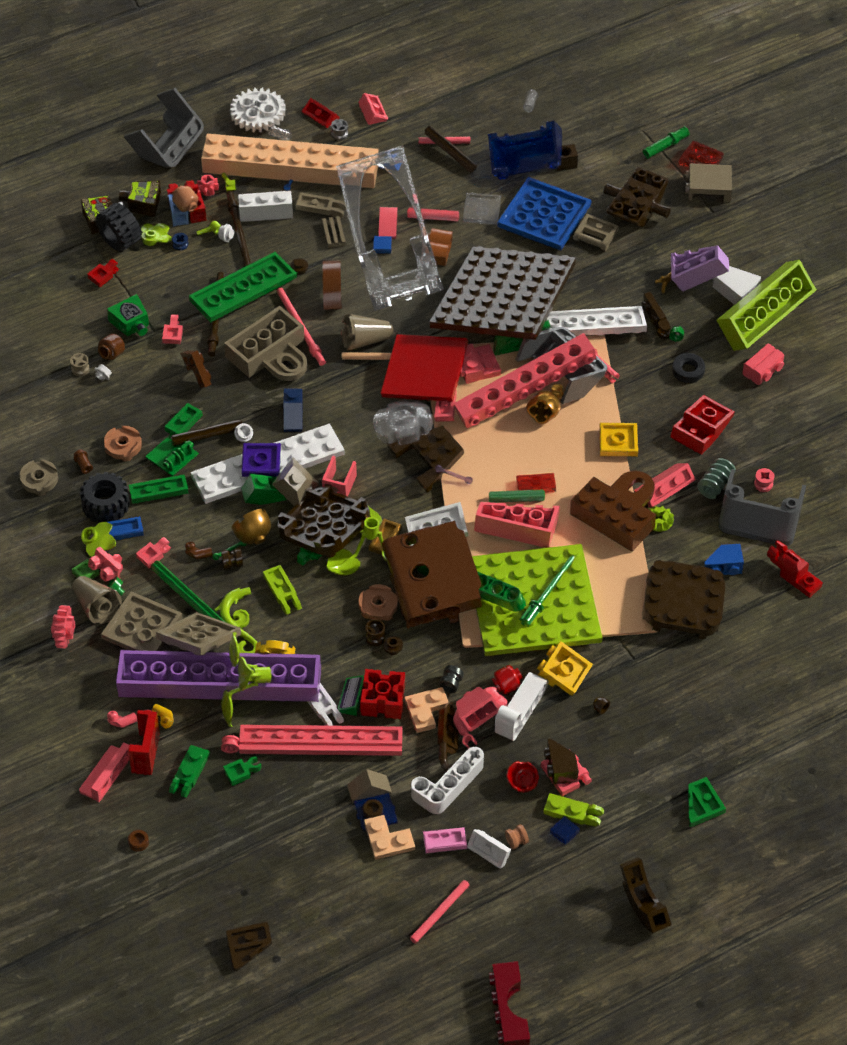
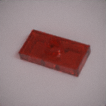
M554 473L516 476L517 490L543 489L545 493L556 492Z

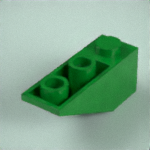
M250 474L241 488L245 503L264 505L287 499L272 485L277 477Z

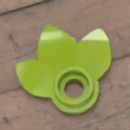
M147 223L141 228V239L145 245L154 246L157 242L168 243L172 241V237L167 234L169 226L166 224H156L153 226Z
M100 522L95 527H87L82 531L81 539L86 544L88 555L94 556L95 550L99 547L107 551L116 546L115 538L109 534L112 524Z

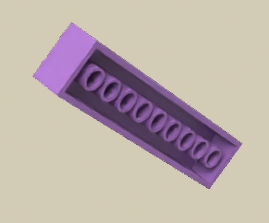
M120 650L116 680L118 696L222 699L225 690L229 692L239 688L238 665L232 667L229 653L207 652L205 655L199 656L193 652ZM240 653L239 658L244 657L247 664L257 665V667H270L271 682L258 683V686L234 693L231 698L232 700L319 702L320 655Z

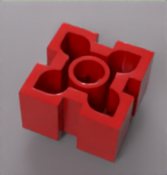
M365 669L364 689H362L361 716L377 717V713H385V718L401 719L405 692V672L389 671V675H382L381 670Z

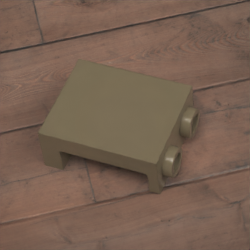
M690 163L689 170H686L685 181H689L685 186L688 200H692L693 194L723 195V202L730 203L732 194V165Z

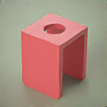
M332 456L322 479V487H325V484L332 485V487H336L339 490L337 493L348 497L357 476L356 461H353L346 479L342 483L332 480L336 472V456Z

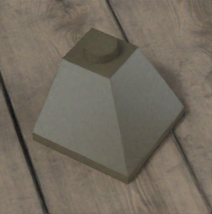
M291 458L272 485L291 504L296 506L306 497L305 490L309 487H312V490L316 489L319 482L296 459Z

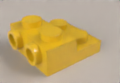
M560 641L556 646L552 645L546 653L549 657L547 660L543 659L538 665L539 673L537 675L547 679L550 686L554 687L557 685L573 696L593 664Z

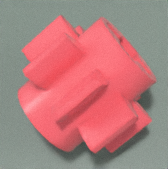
M204 175L201 180H197L200 193L202 192L205 196H212L215 190H219L218 180L212 175Z

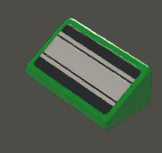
M364 676L346 678L338 705L340 713L357 716L362 689H364Z

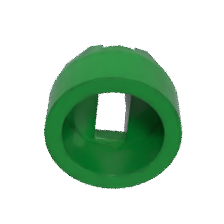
M681 326L672 327L669 334L670 339L675 342L682 341L684 329Z

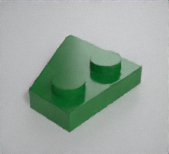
M707 777L688 784L690 827L726 813L724 804Z

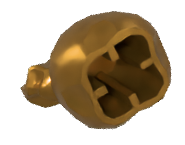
M554 384L551 387V391H540L527 403L526 411L535 422L546 424L558 415L561 409L558 399L563 397V386Z

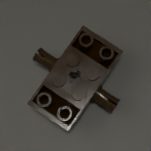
M637 167L622 188L607 183L603 193L615 197V199L606 210V213L643 227L653 213L667 219L671 208L660 203L669 178Z

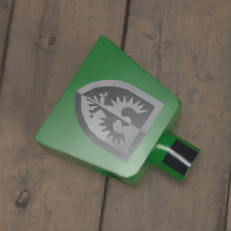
M137 294L107 308L108 321L126 336L136 332L139 336H144L148 332V314Z

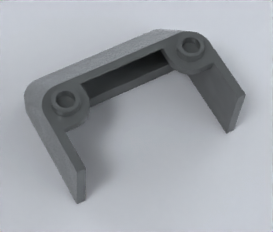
M176 88L156 95L167 108L163 113V121L168 127L156 144L152 142L143 129L124 136L125 140L141 159L165 168L175 167L204 129L202 120Z
M555 327L541 331L536 340L523 339L516 360L522 361L528 358L534 360L576 336L564 327ZM597 357L592 363L586 364L575 372L565 375L569 382L561 403L565 404L585 397L604 377L607 365Z
M731 469L721 508L719 529L731 535L776 544V541L779 540L786 546L791 545L794 541L806 485H802L799 499L786 498L783 500L781 507L743 499L744 490L740 486L733 485L735 470Z

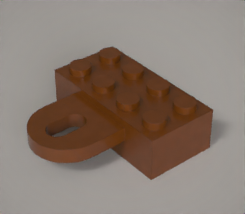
M641 471L626 472L611 486L593 477L571 500L570 515L633 552L655 528L656 514L644 507L654 495V481L648 474ZM640 482L643 484L637 492L629 491L634 483Z

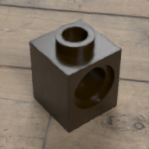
M575 144L554 146V154H551L552 164H555L557 171L577 168L578 154Z

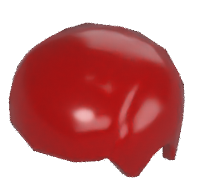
M516 761L508 767L506 773L507 780L514 790L529 792L538 785V770L530 762Z

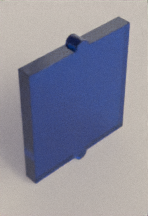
M389 793L354 801L357 811L356 817L360 820L363 831H366L364 825L366 818L363 816L362 807L370 799H375L382 803L383 815L385 816L387 826L398 823L395 805L392 804Z

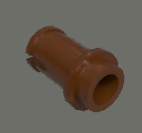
M79 449L74 452L73 459L78 463L83 474H87L93 470V466L87 458V452Z

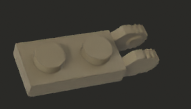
M300 193L295 205L296 210L331 215L333 218L337 216L342 218L344 216L343 210L347 207L344 201L307 193Z

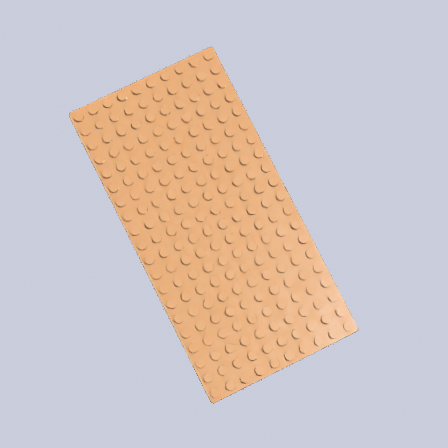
M587 335L586 337L597 350V355L610 366L605 336ZM494 342L473 344V346L478 347L490 344L493 351ZM518 351L495 355L501 369V375L467 384L463 377H459L456 388V402L531 362L533 359L528 358L517 361ZM563 376L559 381L552 382L540 391L549 392L552 385L560 384L563 386L564 393L569 380ZM604 376L581 399L562 404V398H559L561 409L558 415L546 424L535 422L526 411L527 403L540 391L530 394L527 398L517 401L509 408H504L494 416L488 417L480 421L476 426H471L468 429L458 416L456 409L454 421L435 422L436 401L430 400L434 428L444 426L464 449V454L450 470L447 469L442 474L441 485L444 506L461 502L469 535L466 539L472 556L545 548L474 531L475 516L480 502H489L488 495L490 491L543 489L545 491L544 501L499 503H506L507 506L524 504V507L543 505V508L560 506L558 523L549 547L582 544L602 637L657 633L658 631L652 630L653 626L642 618L648 575L643 541L631 552L570 515L571 500L593 477L611 486L622 474L630 471L627 456H600L599 423H621L614 383H610ZM632 486L629 491L634 493ZM476 609L458 613L463 647H483Z

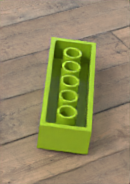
M789 261L778 268L716 321L734 351L747 349L813 294L816 288L801 261Z

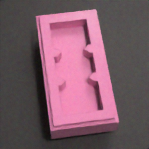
M464 827L423 832L426 853L467 849Z

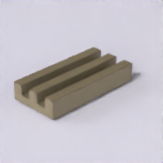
M337 216L336 219L330 217L329 220L322 218L328 248L345 246L340 217ZM334 224H337L341 242H338ZM327 225L331 226L334 243H331Z

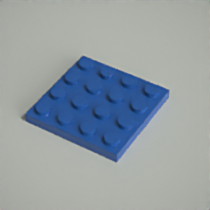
M528 177L499 219L497 227L562 250L591 206V200Z

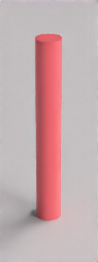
M419 137V144H436L429 137ZM445 137L452 144H470V137Z

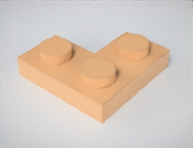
M443 687L405 697V704L416 733L436 728L432 711L443 709L448 703Z
M384 815L364 820L375 860L415 850L410 828L390 833Z

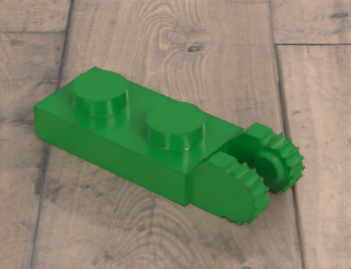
M190 745L170 785V793L175 794L181 783L184 784L181 796L185 798L188 796L209 758L210 753L208 750Z

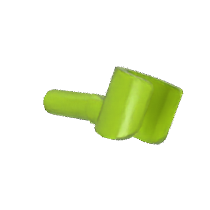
M222 173L226 190H236L235 180H229L227 175Z
M213 221L209 227L196 231L197 235L211 231L218 235L221 225L217 221Z

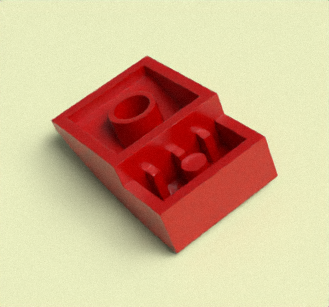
M703 395L684 412L683 418L673 426L670 438L702 455L719 437L735 412Z

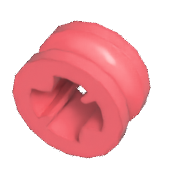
M233 735L224 736L221 740V750L229 754L238 752L240 739Z

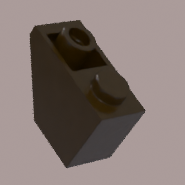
M548 739L547 747L544 748L545 760H549L550 765H547L548 777H552L553 785L578 782L579 770L575 753L553 739Z

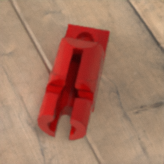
M779 540L776 541V548L771 546L767 551V557L781 569L780 576L810 598L822 587L823 582L808 572V562L798 556L793 550H788V547Z

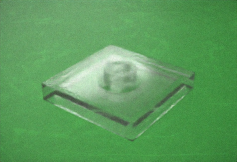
M466 192L463 222L497 225L501 195Z

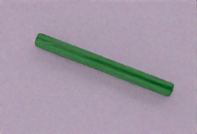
M156 560L151 564V570L198 613L225 622L160 561Z

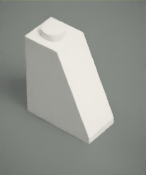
M729 266V272L713 278V288L735 305L760 284L761 276Z

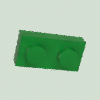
M187 403L165 425V431L172 435L188 432L203 416L202 411Z

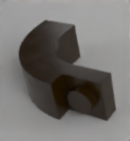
M637 857L620 864L625 893L641 923L652 933L672 926L667 907L658 901L651 890L642 859Z

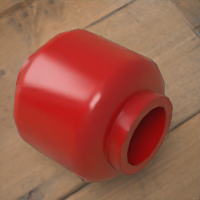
M507 665L494 672L492 681L499 693L509 694L520 687V680L523 677L518 668L513 669L511 665Z

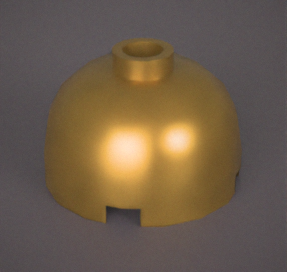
M262 509L245 514L243 521L239 522L237 520L232 525L231 529L235 536L246 544L255 543L259 545L263 543L271 529L270 518L265 510L262 511Z

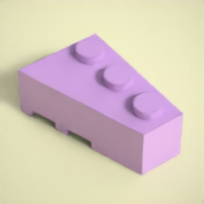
M718 245L699 248L696 252L687 250L684 254L677 255L676 253H671V279L682 291L729 272V258Z

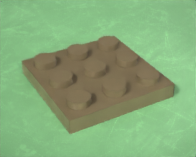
M131 591L101 633V638L131 651H160L165 642L157 640L156 632L180 621L183 618L182 613Z
M196 612L157 631L156 638L168 645H174L181 650H187L201 656L226 642H230L233 632L237 633L236 637L240 636L241 628Z

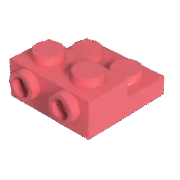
M472 343L467 345L460 377L464 378L466 384L501 375L500 366L490 344L474 347Z

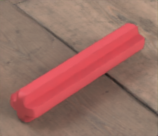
M408 208L407 217L457 222L459 220V211Z

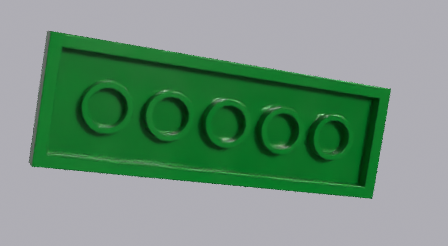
M273 252L189 295V301L211 323L296 279L297 273L276 252Z

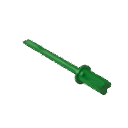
M571 556L565 562L560 572L553 578L538 600H531L529 602V607L519 619L522 621L521 624L523 626H529L538 613L543 611L542 603L561 579L563 573L570 567L575 558L574 556Z

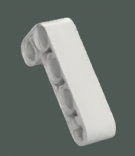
M529 672L509 705H502L498 710L495 718V733L514 741L545 693L549 681Z
M478 747L469 748L436 784L424 777L413 779L411 782L412 799L433 814L442 813L482 771L484 763L483 751Z

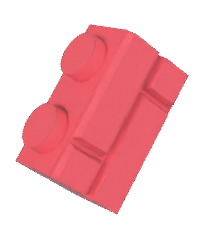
M769 343L766 344L744 363L743 375L757 385L764 381H769L775 371L779 372L783 368L784 353L775 349Z

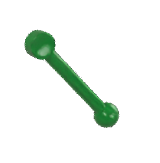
M240 541L225 550L230 552L239 546H246L247 544ZM221 552L214 553L213 559L219 560Z

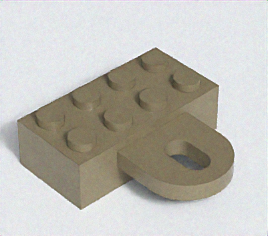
M279 306L224 343L225 357L249 378L265 367L280 380L293 381L299 379L307 370L306 356L295 347L304 341V326ZM290 361L297 368L289 369L282 362Z

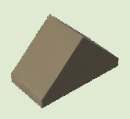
M368 769L347 784L352 804L392 794L387 775Z

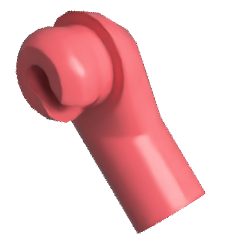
M110 711L107 714L108 723L116 727L124 728L137 722V716L134 712L124 717L119 716L116 711Z

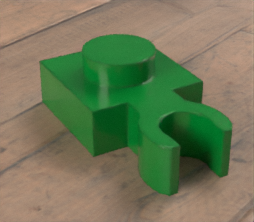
M256 756L251 757L245 763L241 758L223 766V771L233 786L250 779V772L260 771L261 763L252 765L258 762Z

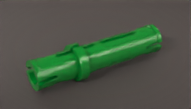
M683 126L675 132L668 133L665 138L644 148L642 151L643 155L649 159L668 147L677 145L680 140L690 135L688 128Z

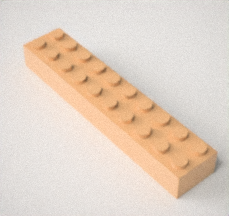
M207 134L201 158L202 172L374 188L379 165V150L374 148Z

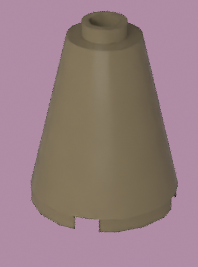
M345 314L343 316L342 323H345V329H341L343 345L347 350H354L385 341L393 335V326L390 325L389 321L354 314Z
M86 576L78 577L72 584L75 596L92 623L105 624L109 622L117 612L118 606L122 604L121 596L116 590Z

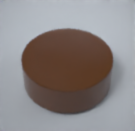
M142 830L131 832L128 836L129 847L137 852L145 850L149 845L148 834Z

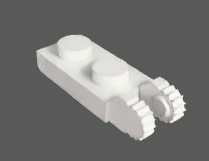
M320 683L319 702H307L319 719H322L325 726H333L332 721L327 716L330 713L333 714L339 724L343 723L344 719L337 709V705Z

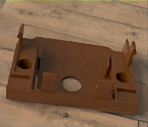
M455 521L390 537L382 542V549L389 568L390 578L394 585L407 629L418 626L421 623L426 624L449 617L450 624L459 622L458 613L482 607L478 591L481 587V581L465 533L457 528ZM420 565L426 566L429 569L426 577L418 579L412 575L415 567Z

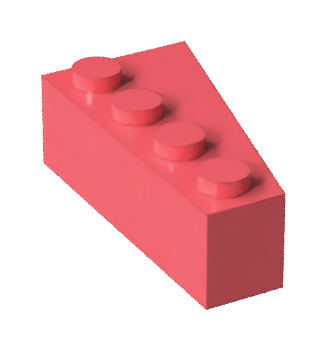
M480 502L475 516L474 531L549 548L558 523L560 506L543 508V505L524 507V504L507 506L506 503Z

